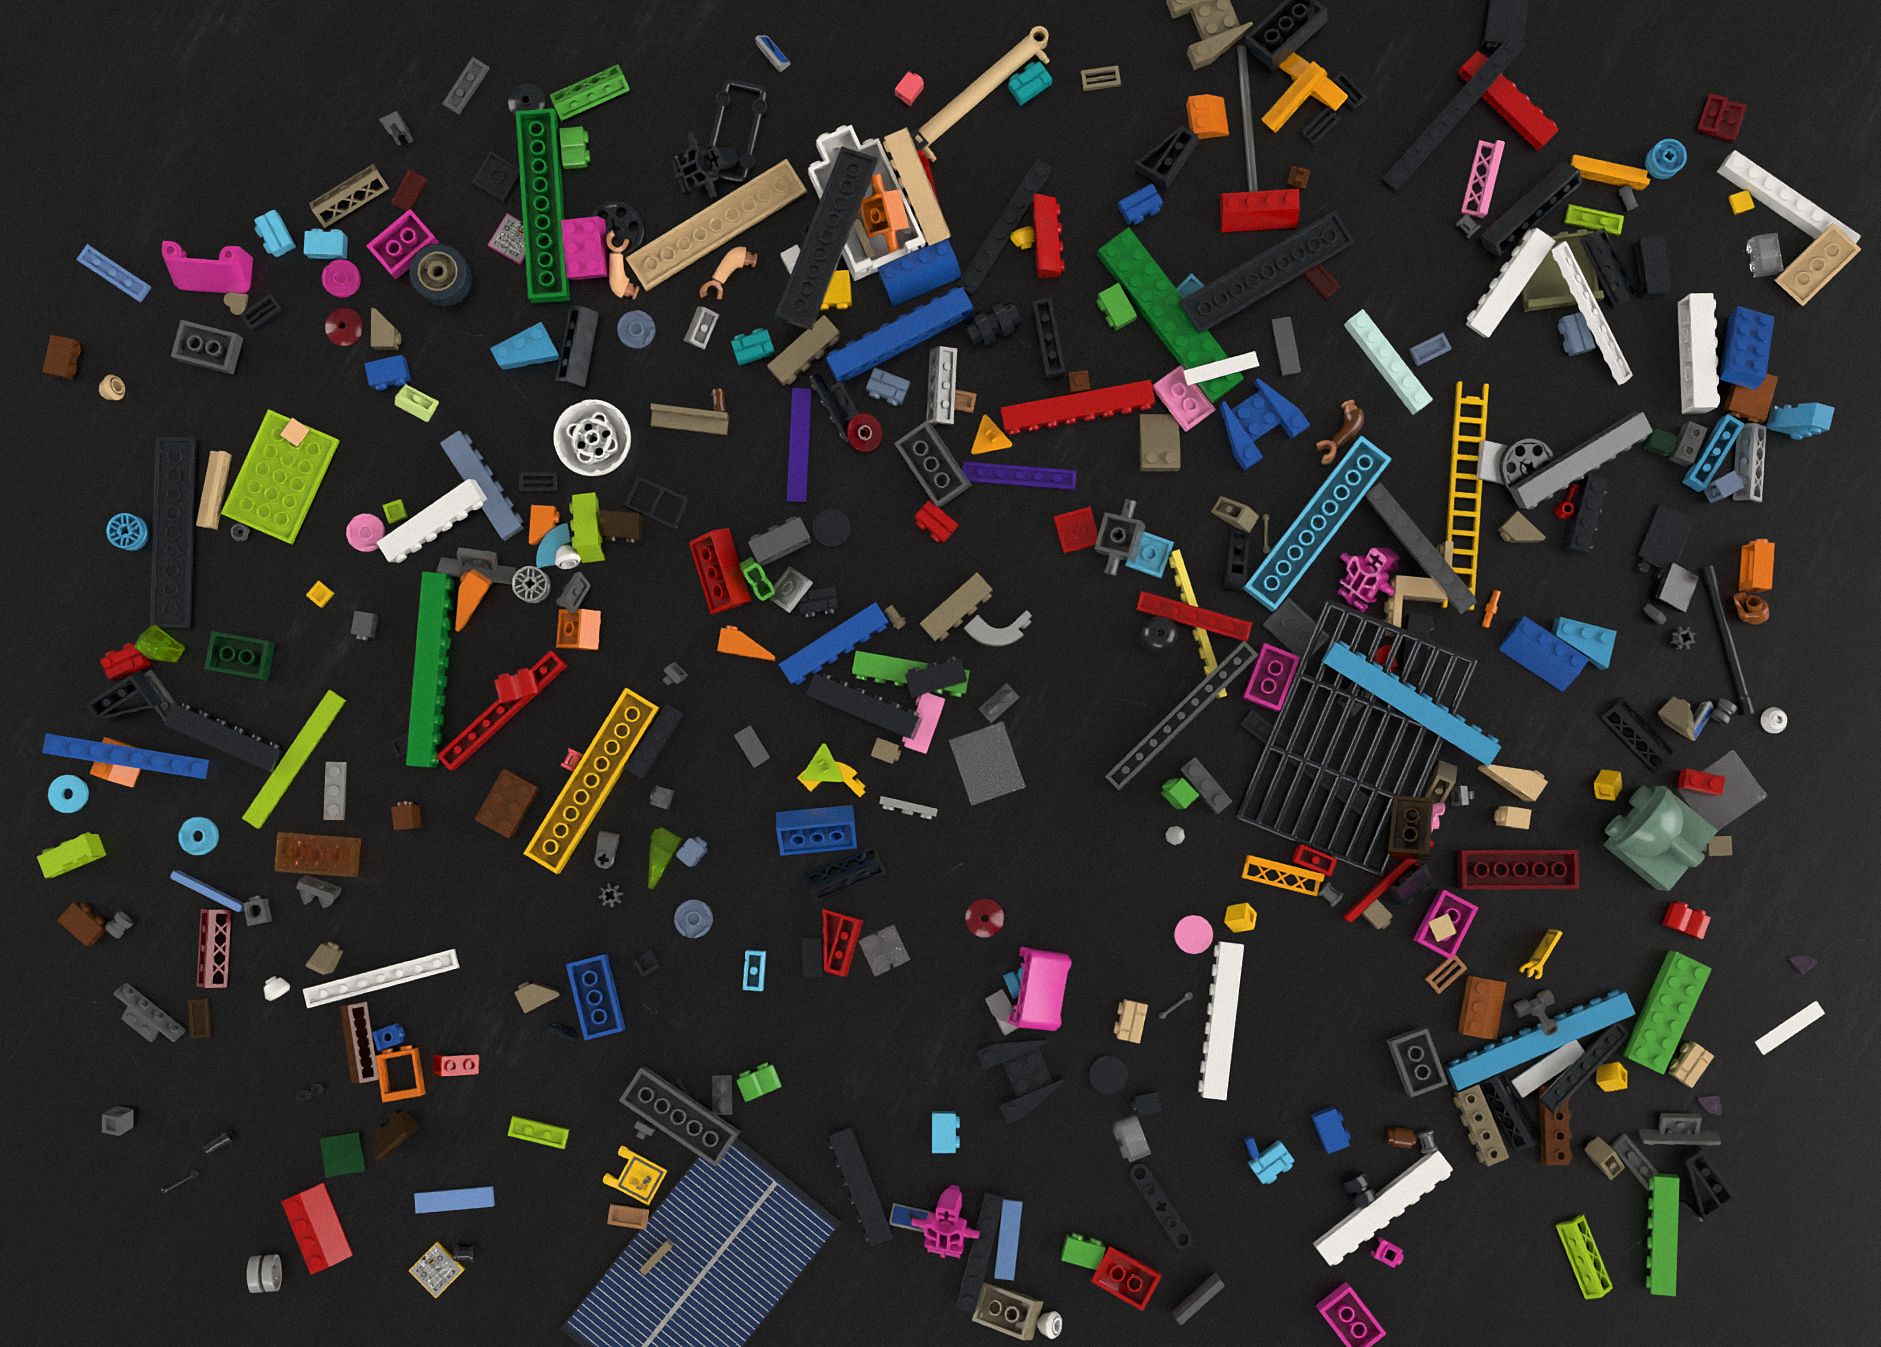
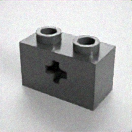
M1691 421L1683 424L1668 460L1685 467L1693 464L1708 428Z

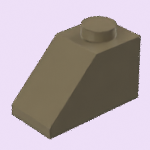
M371 308V347L375 350H398V345L401 344V334L379 311Z
M1220 496L1211 513L1234 527L1249 533L1259 518L1247 505Z
M1519 511L1513 513L1498 529L1500 536L1505 541H1510L1511 543L1540 542L1546 538Z
M1673 696L1658 714L1664 724L1688 739L1693 740L1694 716L1690 710L1691 706L1684 699L1679 700Z
M1439 760L1431 774L1424 798H1433V804L1444 803L1456 782L1457 766Z
M330 941L320 944L307 962L306 967L323 975L332 973L343 951L338 949L339 945Z
M526 982L518 986L519 990L514 992L524 1013L562 995L560 990L536 982L532 984Z
M1599 1136L1595 1140L1590 1141L1584 1149L1589 1158L1610 1180L1625 1168L1616 1152Z

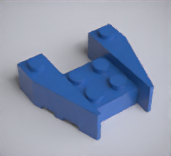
M1259 378L1253 383L1258 391L1256 394L1230 410L1225 401L1220 405V411L1225 422L1233 455L1244 471L1263 458L1253 442L1281 424L1290 439H1292L1310 426L1299 408Z

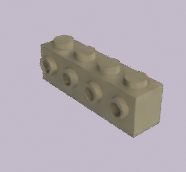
M825 315L822 316L814 324L812 330L808 329L769 363L767 365L768 369L783 386L787 383L788 385L797 378L796 375L800 371L804 372L811 366L810 362L812 360L822 357L825 353L824 350L829 345L832 347L839 341L840 332Z
M976 573L920 623V626L935 642L938 639L940 641L944 640L949 635L947 631L950 628L954 627L956 629L963 622L962 618L966 614L969 616L978 609L976 607L981 601L985 603L992 596L990 593L993 589Z
M1474 1083L1461 1090L1453 1091L1455 1097H1453L1454 1103L1462 1111L1461 1120L1464 1126L1469 1128L1470 1133L1468 1136L1471 1143L1476 1145L1478 1150L1476 1156L1479 1162L1490 1166L1509 1158L1480 1085Z

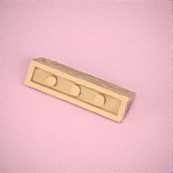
M225 451L210 452L196 526L216 530L218 528L232 455Z

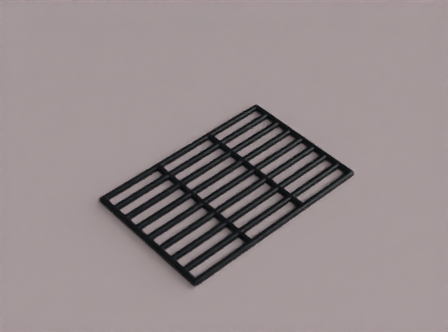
M1328 599L1323 606L1235 817L1239 821L1296 844H1304V846L1311 847V849L1318 850V852L1333 856L1340 862L1384 878L1394 857H1389V852H1387L1380 869L1371 866L1370 863L1392 814L1394 795H1400L1426 732L1436 733L1405 713L1395 710V707L1389 703L1386 706L1376 702L1378 696L1371 693L1369 699L1358 695L1361 686L1356 682L1351 691L1341 688L1340 686L1345 676L1340 672L1337 673L1333 684L1322 680L1328 667L1322 661L1315 677L1304 673L1329 612L1332 608L1342 612L1326 652L1334 641L1338 643L1349 616L1360 620L1349 645V651L1355 653L1367 623L1378 627L1366 654L1367 658L1365 661L1370 664L1385 630L1396 634L1381 670L1387 675L1403 637L1414 641L1399 676L1398 682L1405 685L1421 645L1431 648L1432 651L1414 691L1419 695L1424 690L1439 652L1450 656L1431 701L1436 706L1440 702L1457 660L1468 663L1448 711L1452 716L1456 714L1478 661L1472 656ZM1303 680L1312 685L1284 748L1274 743L1300 681ZM1320 687L1330 692L1303 755L1292 750ZM1338 694L1348 699L1322 761L1318 762L1310 757ZM1357 702L1365 705V709L1338 770L1328 766L1353 705ZM1375 709L1384 714L1358 775L1355 777L1346 773L1371 712ZM1392 716L1402 721L1376 782L1372 784L1365 781L1364 778ZM1409 724L1419 727V731L1393 791L1382 788ZM1440 735L1437 736L1412 797H1420L1444 742V738ZM1273 751L1282 756L1256 818L1245 815V812L1270 752ZM1290 758L1300 763L1272 826L1262 821ZM1308 765L1317 769V772L1291 833L1280 828ZM1324 773L1335 776V779L1309 840L1298 835ZM1345 780L1353 784L1327 847L1321 846L1316 843L1340 785ZM1362 787L1371 791V794L1345 854L1334 851L1358 792ZM1378 795L1389 798V801L1362 862L1353 859V853Z

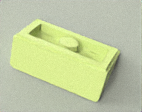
M406 384L395 396L396 406L426 422L430 420L439 404L437 400Z

